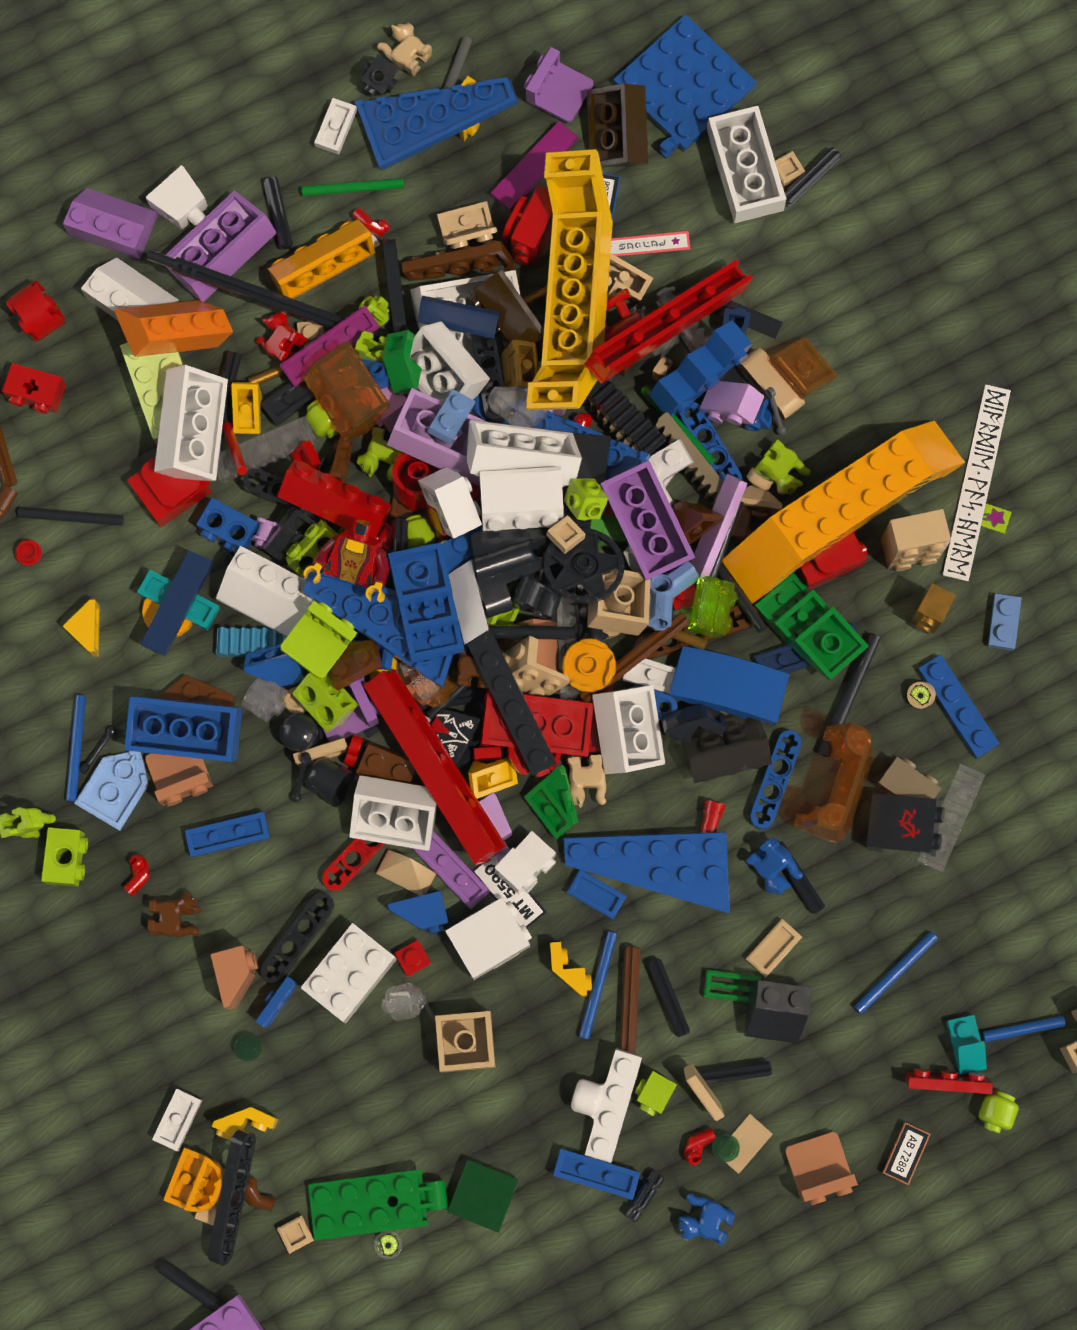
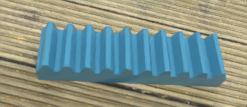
M220 627L217 628L216 655L218 657H246L247 653L282 644L286 636L267 628L247 629L242 627L237 629L231 627L226 629Z

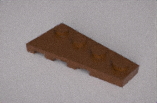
M487 241L483 245L476 247L464 246L459 248L458 251L453 252L441 251L435 253L434 256L426 258L413 257L410 261L402 263L403 273L410 281L443 278L445 272L461 276L468 275L471 269L483 270V273L494 272L493 267L506 266V270L516 268L514 258L501 241Z

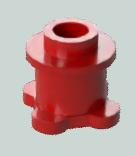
M393 522L391 525L385 523V527L376 537V539L381 540L382 549L387 553H392Z

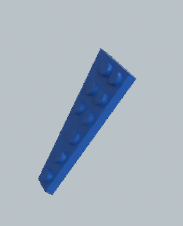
M507 77L480 81L477 84L467 86L460 84L448 89L440 90L435 88L403 93L400 96L390 98L384 96L377 97L376 100L355 101L378 165L382 170L519 103L511 81Z
M322 569L320 570V581L314 584L313 580L317 573L310 572L308 574L303 593L318 604L323 602L333 610L332 614L340 619L348 620L353 624L354 629L443 689L453 655L411 663L395 590L383 587L381 590L384 592L385 599L379 603L377 601L379 592L373 593L371 601L368 600L366 597L367 587L325 575Z

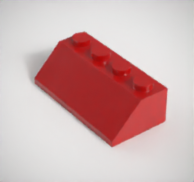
M294 460L287 470L277 496L350 531H354L356 520L368 521L372 524L369 536L373 538L377 537L391 510V504L385 502L382 498L372 496L354 485L346 484L331 474L318 471L309 464Z

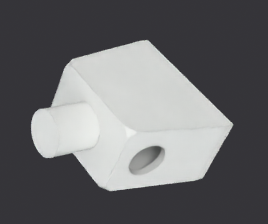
M182 165L146 196L150 208L179 229H184L189 223L196 227L206 217L203 213L208 206L205 197Z

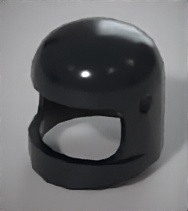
M291 715L281 725V741L286 748L295 753L320 746L323 742V728L310 715Z
M319 758L308 769L305 784L310 792L323 796L327 804L332 807H338L347 794L353 772L330 758ZM341 783V788H340V790H339L338 793L334 796V794H335V792H336V790H337L339 784Z

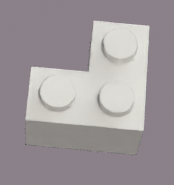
M446 467L418 480L427 504L436 509L447 535L456 538L482 525L479 518L482 513L477 502L471 498L470 492H472V487L466 477Z
M531 831L516 849L512 848L496 865L495 872L516 893L520 895L525 891L528 894L538 883L536 877L542 871L546 874L554 866L556 861L553 858L556 856V852Z

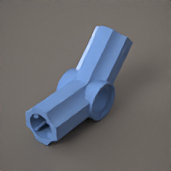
M689 561L673 568L665 575L660 574L650 580L648 626L655 630L664 631L666 628L671 627L674 597L699 580V574Z

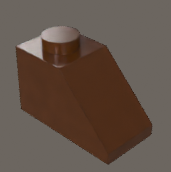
M679 501L672 505L673 512L689 544L695 542L723 520L722 514L701 504Z

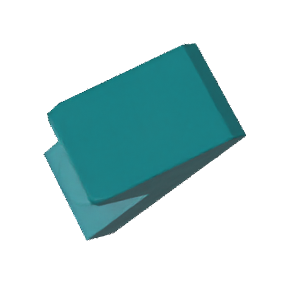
M975 1015L946 1021L959 1075L987 1069L985 1042H981Z

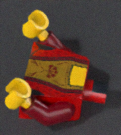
M356 520L354 531L345 530L340 535H334L321 547L313 561L314 566H308L304 570V578L306 579L310 572H316L317 576L313 580V583L316 584L321 579L320 570L324 569L323 574L367 587L366 597L369 601H371L373 593L379 592L377 601L380 603L385 599L384 592L381 589L386 585L390 564L385 550L382 549L381 540L369 536L372 524L365 520Z

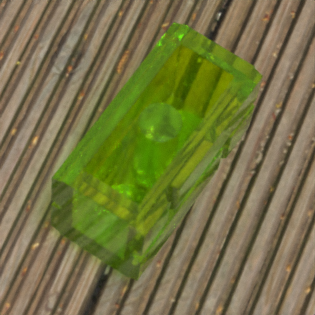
M710 576L699 578L688 630L713 638L725 636V633L729 632L732 624L729 613L737 598V593L734 592L735 584Z

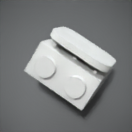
M500 898L446 930L447 935L474 980L516 957L530 947L528 940L532 937L524 924L520 927L514 917L518 913L511 901L505 903L503 898Z

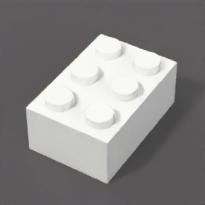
M352 923L302 985L301 989L346 1024L397 959Z

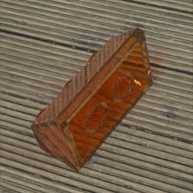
M349 341L342 343L316 361L303 377L344 441L368 433L390 406V403Z

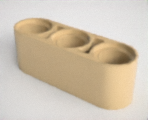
M760 347L750 352L747 358L738 365V368L751 385L764 395V399H769L765 394L767 388L772 387L775 390L776 395L774 397L782 420L788 418L805 404L799 391Z

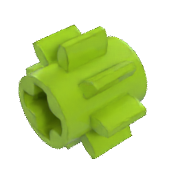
M368 296L359 306V309L366 306L380 327L389 320L391 315L387 309L390 303L382 296H374V298Z

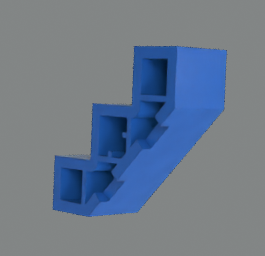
M733 320L714 330L704 346L686 355L676 371L658 380L649 396L664 414L668 412L671 417L677 413L679 415L684 414L691 408V403L706 390L714 388L726 372L747 358L746 352L751 347L752 342Z

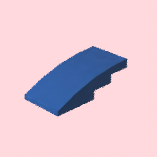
M441 543L388 553L411 663L465 652Z
M682 646L668 696L693 705L703 704L719 712L723 711L743 719L751 717L774 726L778 722L789 674L736 657Z

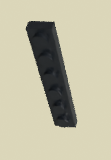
M488 625L489 630L468 642L467 645L533 776L557 764Z

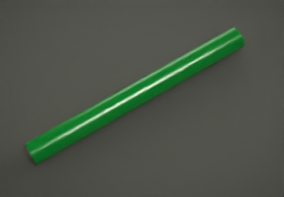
M404 178L302 186V196L405 188Z
M649 385L644 386L640 392L663 415L664 412L649 396L652 388ZM676 415L672 416L710 466L713 465L716 461L715 458Z

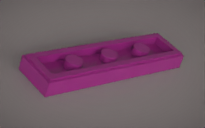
M558 121L491 192V196L510 212L516 206L520 197L525 196L544 177L546 153L568 151L578 141V136Z
M363 306L280 364V367L295 387L356 345L363 331L373 333L380 326L368 308Z

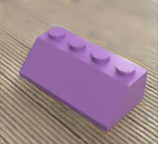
M234 190L166 255L175 259L180 257L232 276L276 234V231L263 212ZM167 267L182 285L201 302H204L218 289L212 285L172 272V268Z
M649 460L600 483L605 494L608 496V501L646 581L695 558Z

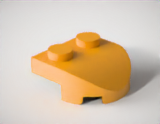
M184 1148L163 1201L191 1212L201 1213L210 1210L219 1199L224 1176L222 1166L213 1158Z

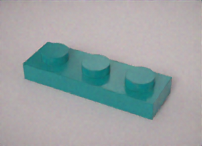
M149 570L137 593L160 606L172 581ZM197 595L185 619L208 631L220 610V606Z

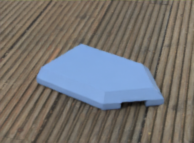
M129 751L103 757L74 804L120 831L148 787L141 752Z

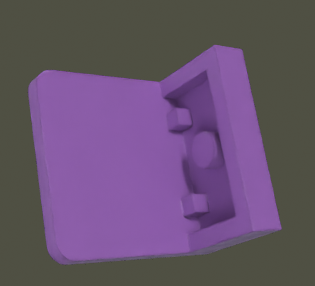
M551 47L547 54L541 55L537 63L538 69L534 75L531 74L524 85L526 89V102L566 123H571L587 98V90L593 88V80L560 63V51Z
M364 677L344 687L349 695L358 703V706L342 725L328 733L324 730L329 742L342 738L348 739L354 736V734L356 735L379 724L376 715L380 714L374 702L372 700L369 701L365 693L366 689L363 685L366 681Z

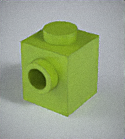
M652 1071L648 1080L642 1079L635 1091V1094L639 1095L636 1101L641 1103L639 1109L651 1116H654L655 1112L662 1114L677 1084Z

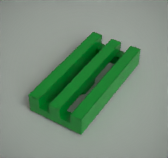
M706 970L703 998L748 1003V997L710 992V987L749 992V986L711 982V978L719 977L757 981L761 980V977Z

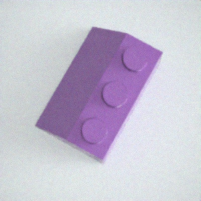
M86 188L72 201L63 225L70 236L140 260L159 214L156 211Z

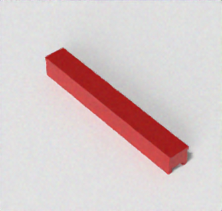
M737 259L595 348L584 363L585 366L602 384L743 293L753 277L751 275L746 277L737 267L739 261Z
M392 670L389 674L386 671H381L372 680L363 685L473 863L478 865L489 862L494 855L506 847L505 842L397 670Z

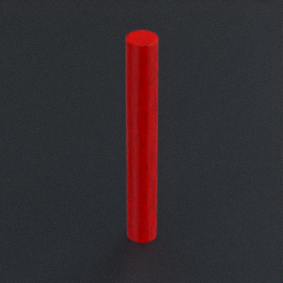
M225 422L222 431L235 468L239 475H244L247 473V467L231 423Z

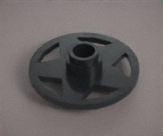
M580 528L586 534L585 539L578 543L576 548L573 547L564 554L553 542L550 543L544 557V573L552 589L563 598L576 603H595L606 599L619 587L624 574V558L618 545L609 536L594 529ZM597 538L606 543L615 555L598 552ZM550 557L563 567L556 580H554L551 573ZM618 570L615 581L606 590L602 575ZM581 585L591 596H578L567 591Z

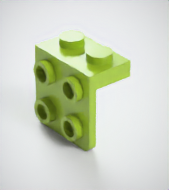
M313 601L283 641L280 649L314 676L322 679L354 639L357 632L353 630L355 627L344 618L340 620L331 614L333 610L323 602L318 604Z

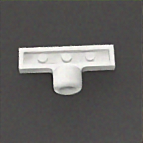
M679 439L655 453L649 459L671 506L673 500L666 490L664 482L669 477L694 463L683 442Z
M616 1048L605 1083L598 1084L585 1079L578 1081L572 1098L571 1108L575 1112L591 1116L594 1119L585 1156L608 1163L612 1162L642 1060L641 1055Z

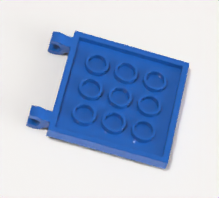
M684 15L613 79L614 85L625 83L645 86L646 115L669 137L660 144L661 149L659 150L666 159L678 147L685 152L707 132L709 118L727 114L757 85V82L687 15Z

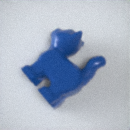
M775 837L766 841L757 853H754L746 860V863L753 865L758 874L765 879V891L769 894H782L784 890L791 888V884L779 874L783 869L787 868L790 875L795 879L803 877V873L799 871L791 853L780 845Z
M689 1193L686 1197L687 1201L691 1205L702 1207L699 1220L691 1216L678 1217L680 1220L678 1228L682 1238L690 1240L693 1237L699 1236L704 1239L714 1240L718 1245H724L728 1233L719 1229V1225L722 1221H725L731 1227L735 1212L728 1208H723L716 1201L705 1197H696Z

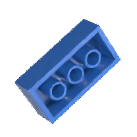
M138 695L130 696L124 750L225 762L236 761L238 758L243 707Z

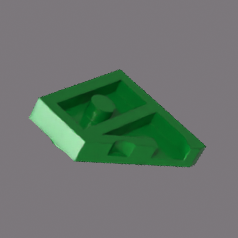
M563 765L557 767L524 796L555 839L562 837L579 822L566 769Z

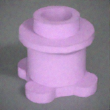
M258 517L259 527L256 535H252L251 539L255 542L254 546L264 550V545L279 528V524Z

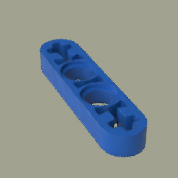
M691 403L692 406L689 410L692 413L697 412L696 421L701 425L692 430L691 428L695 427V423L691 417L686 418L687 412L680 415V421L696 438L697 434L703 430L711 434V441L700 443L711 455L717 452L724 456L725 461L723 464L711 465L716 473L722 471L718 475L723 482L726 478L723 470L728 465L730 468H727V474L742 480L739 469L706 413L700 409L701 406L698 403Z
M787 730L780 734L753 805L750 822L758 830L768 829L774 822L799 754L802 740L801 736L793 730ZM789 736L793 737V742L797 744L796 747L792 746L787 756L777 755V751L783 753L786 746L782 739L787 740ZM784 761L788 766L787 773L783 775L776 774L773 770L774 762ZM769 785L777 787L779 796L774 800L767 799L764 795L765 787ZM759 800L767 805H775L774 810L771 807L768 808L766 817L770 819L769 821H764L763 824H759L758 818L755 817V813L760 814L764 805L758 804Z

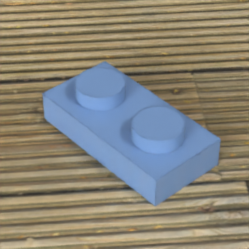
M452 389L430 425L428 433L451 445L476 401Z
M995 593L987 647L1010 651L1015 650L1021 597Z

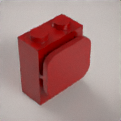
M540 185L537 186L529 203L527 197H520L503 232L504 246L507 248L511 247L514 260L524 266H528V264L533 267L536 266L552 234L553 211L549 191Z
M155 456L144 464L141 471L127 481L159 526L163 527L212 493L209 486L212 481L179 479L154 472Z
M856 530L797 569L803 584L808 589L865 564L868 552L862 541L858 542L854 534L857 532Z

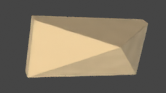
M754 484L745 489L741 499L744 502L743 506L760 511L767 510L770 515H774L782 510V503L768 490H763Z
M389 849L376 872L377 875L419 896L427 894L436 876V873L413 859Z

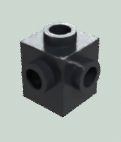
M377 54L373 62L367 61L360 72L363 75L361 82L365 84L363 89L374 96L377 93L383 95L385 91L390 94L398 81L394 76L399 68ZM376 73H381L383 75V80L376 81L374 79V75Z

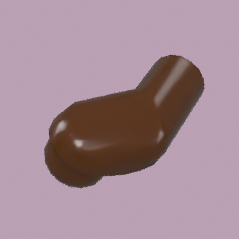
M249 1176L245 1201L249 1206L272 1211L275 1198L261 1195L257 1189V1180Z

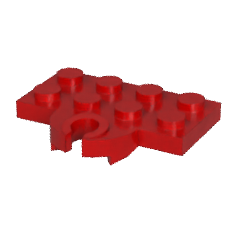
M487 690L480 744L507 747V755L512 767L521 775L527 776L526 762L491 691ZM524 695L557 764L535 774V777H541L553 771L559 764L561 754L588 757L594 703Z

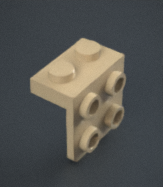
M487 201L437 214L444 244H451L453 249L468 245L467 240L475 238L476 242L493 239L492 233L497 232L496 227L492 223Z
M528 636L504 652V657L523 695L548 697L569 684V677L536 663L538 639Z

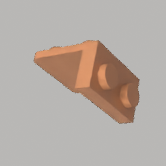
M153 753L148 754L145 758L157 790L155 791L157 800L163 806L176 805L182 802V798L190 795L194 797L204 794L208 791L207 788L213 786L203 759Z
M835 1132L788 1146L785 1150L802 1202L809 1201L810 1205H815L826 1201L825 1195L835 1192L837 1197L853 1192L851 1187L858 1185L855 1175L850 1172L838 1134Z

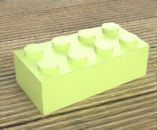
M125 343L120 345L151 435L157 445L166 371L183 366V362L179 352L134 357L129 344Z

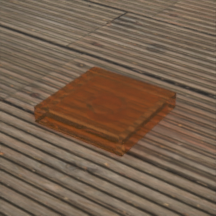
M806 337L772 355L768 360L801 400L831 383L838 376Z

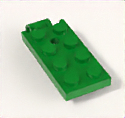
M419 1169L308 1184L314 1241L429 1226L426 1211L448 1208L445 1180L423 1183V1170ZM391 1196H395L398 1199V1204L395 1207H391L388 1204V1199Z

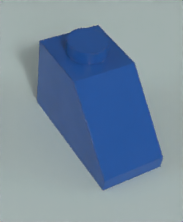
M281 644L247 653L243 668L245 673L279 687L299 684L306 677L307 670L283 653L280 649Z
M441 891L388 904L391 913L423 932L428 931L429 935L445 931L444 926L449 925Z

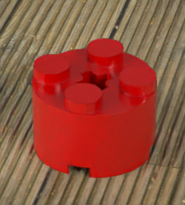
M37 280L18 291L6 301L10 310L14 314L17 313L21 320L18 323L27 335L30 334L35 342L41 341L66 324L61 310L52 297L42 293L46 289Z
M402 452L397 456L392 469L393 490L396 498L403 505L407 506L409 510L417 511L426 508L427 501L418 480L441 469Z

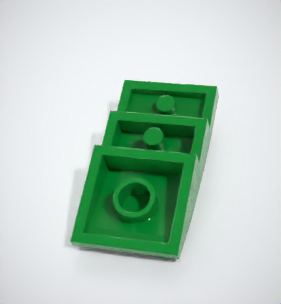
M794 573L754 606L767 624L806 662L829 681L869 647L834 607L830 609L814 590L810 591Z

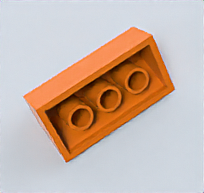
M200 300L117 308L114 311L134 357L217 348L233 333L224 310Z

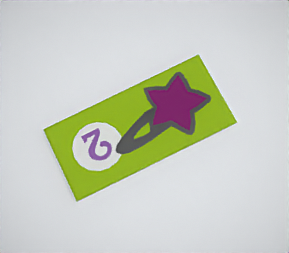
M986 504L981 526L1005 534L1012 512Z

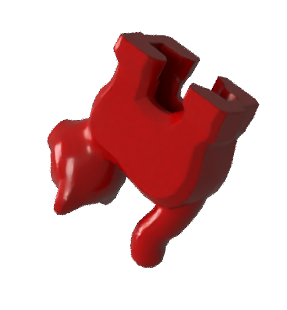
M281 311L270 315L267 319L262 318V321L269 329L274 331L269 340L265 337H257L256 343L261 345L269 355L282 362L296 354V352H291L294 344L304 348L308 341V338L300 332H296L288 324L287 314Z

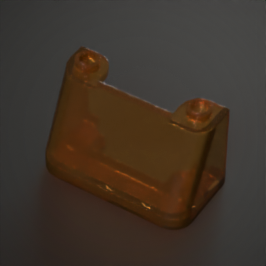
M852 722L826 727L823 739L829 741L832 745L833 751L830 756L841 760L842 763L828 804L822 808L813 806L812 812L806 815L797 814L793 826L831 842L842 841L849 834L874 758L871 734L866 728Z

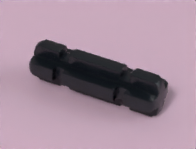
M656 1171L650 1173L647 1178L648 1182L642 1185L632 1201L634 1203L632 1206L629 1205L625 1211V1216L633 1222L638 1221L642 1215L641 1211L646 1209L657 1192L656 1188L660 1187L664 1181V1177Z

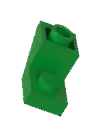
M409 330L388 334L384 348L383 360L395 395L410 393L412 388L417 390L422 368L410 359L414 334Z

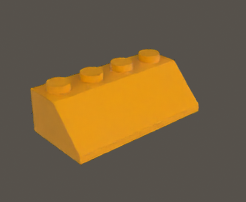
M359 219L354 222L348 221L341 225L336 232L320 236L316 243L308 247L302 246L298 248L294 255L286 259L276 260L272 267L268 268L270 276L281 295L294 299L374 255L372 235Z

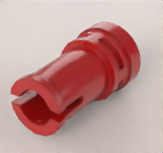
M705 800L704 818L700 832H717L719 820L722 819V813L725 811L726 805Z

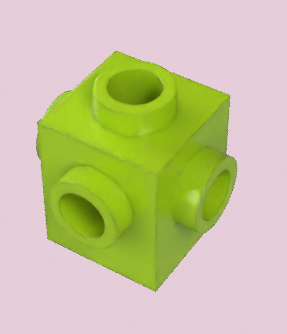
M571 479L564 497V502L576 519L584 521L600 519L608 501V496L595 479Z

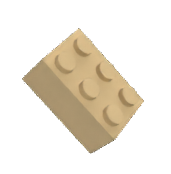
M943 509L890 520L881 538L888 570L895 568L896 571L910 569L912 564L921 563L922 566L936 563L951 541Z

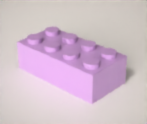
M412 388L387 445L437 468L443 469L447 467L466 477L469 482L480 486V477L470 474L467 464L468 426L470 420L487 421L469 414L454 441L449 445L428 433L430 425L444 402Z

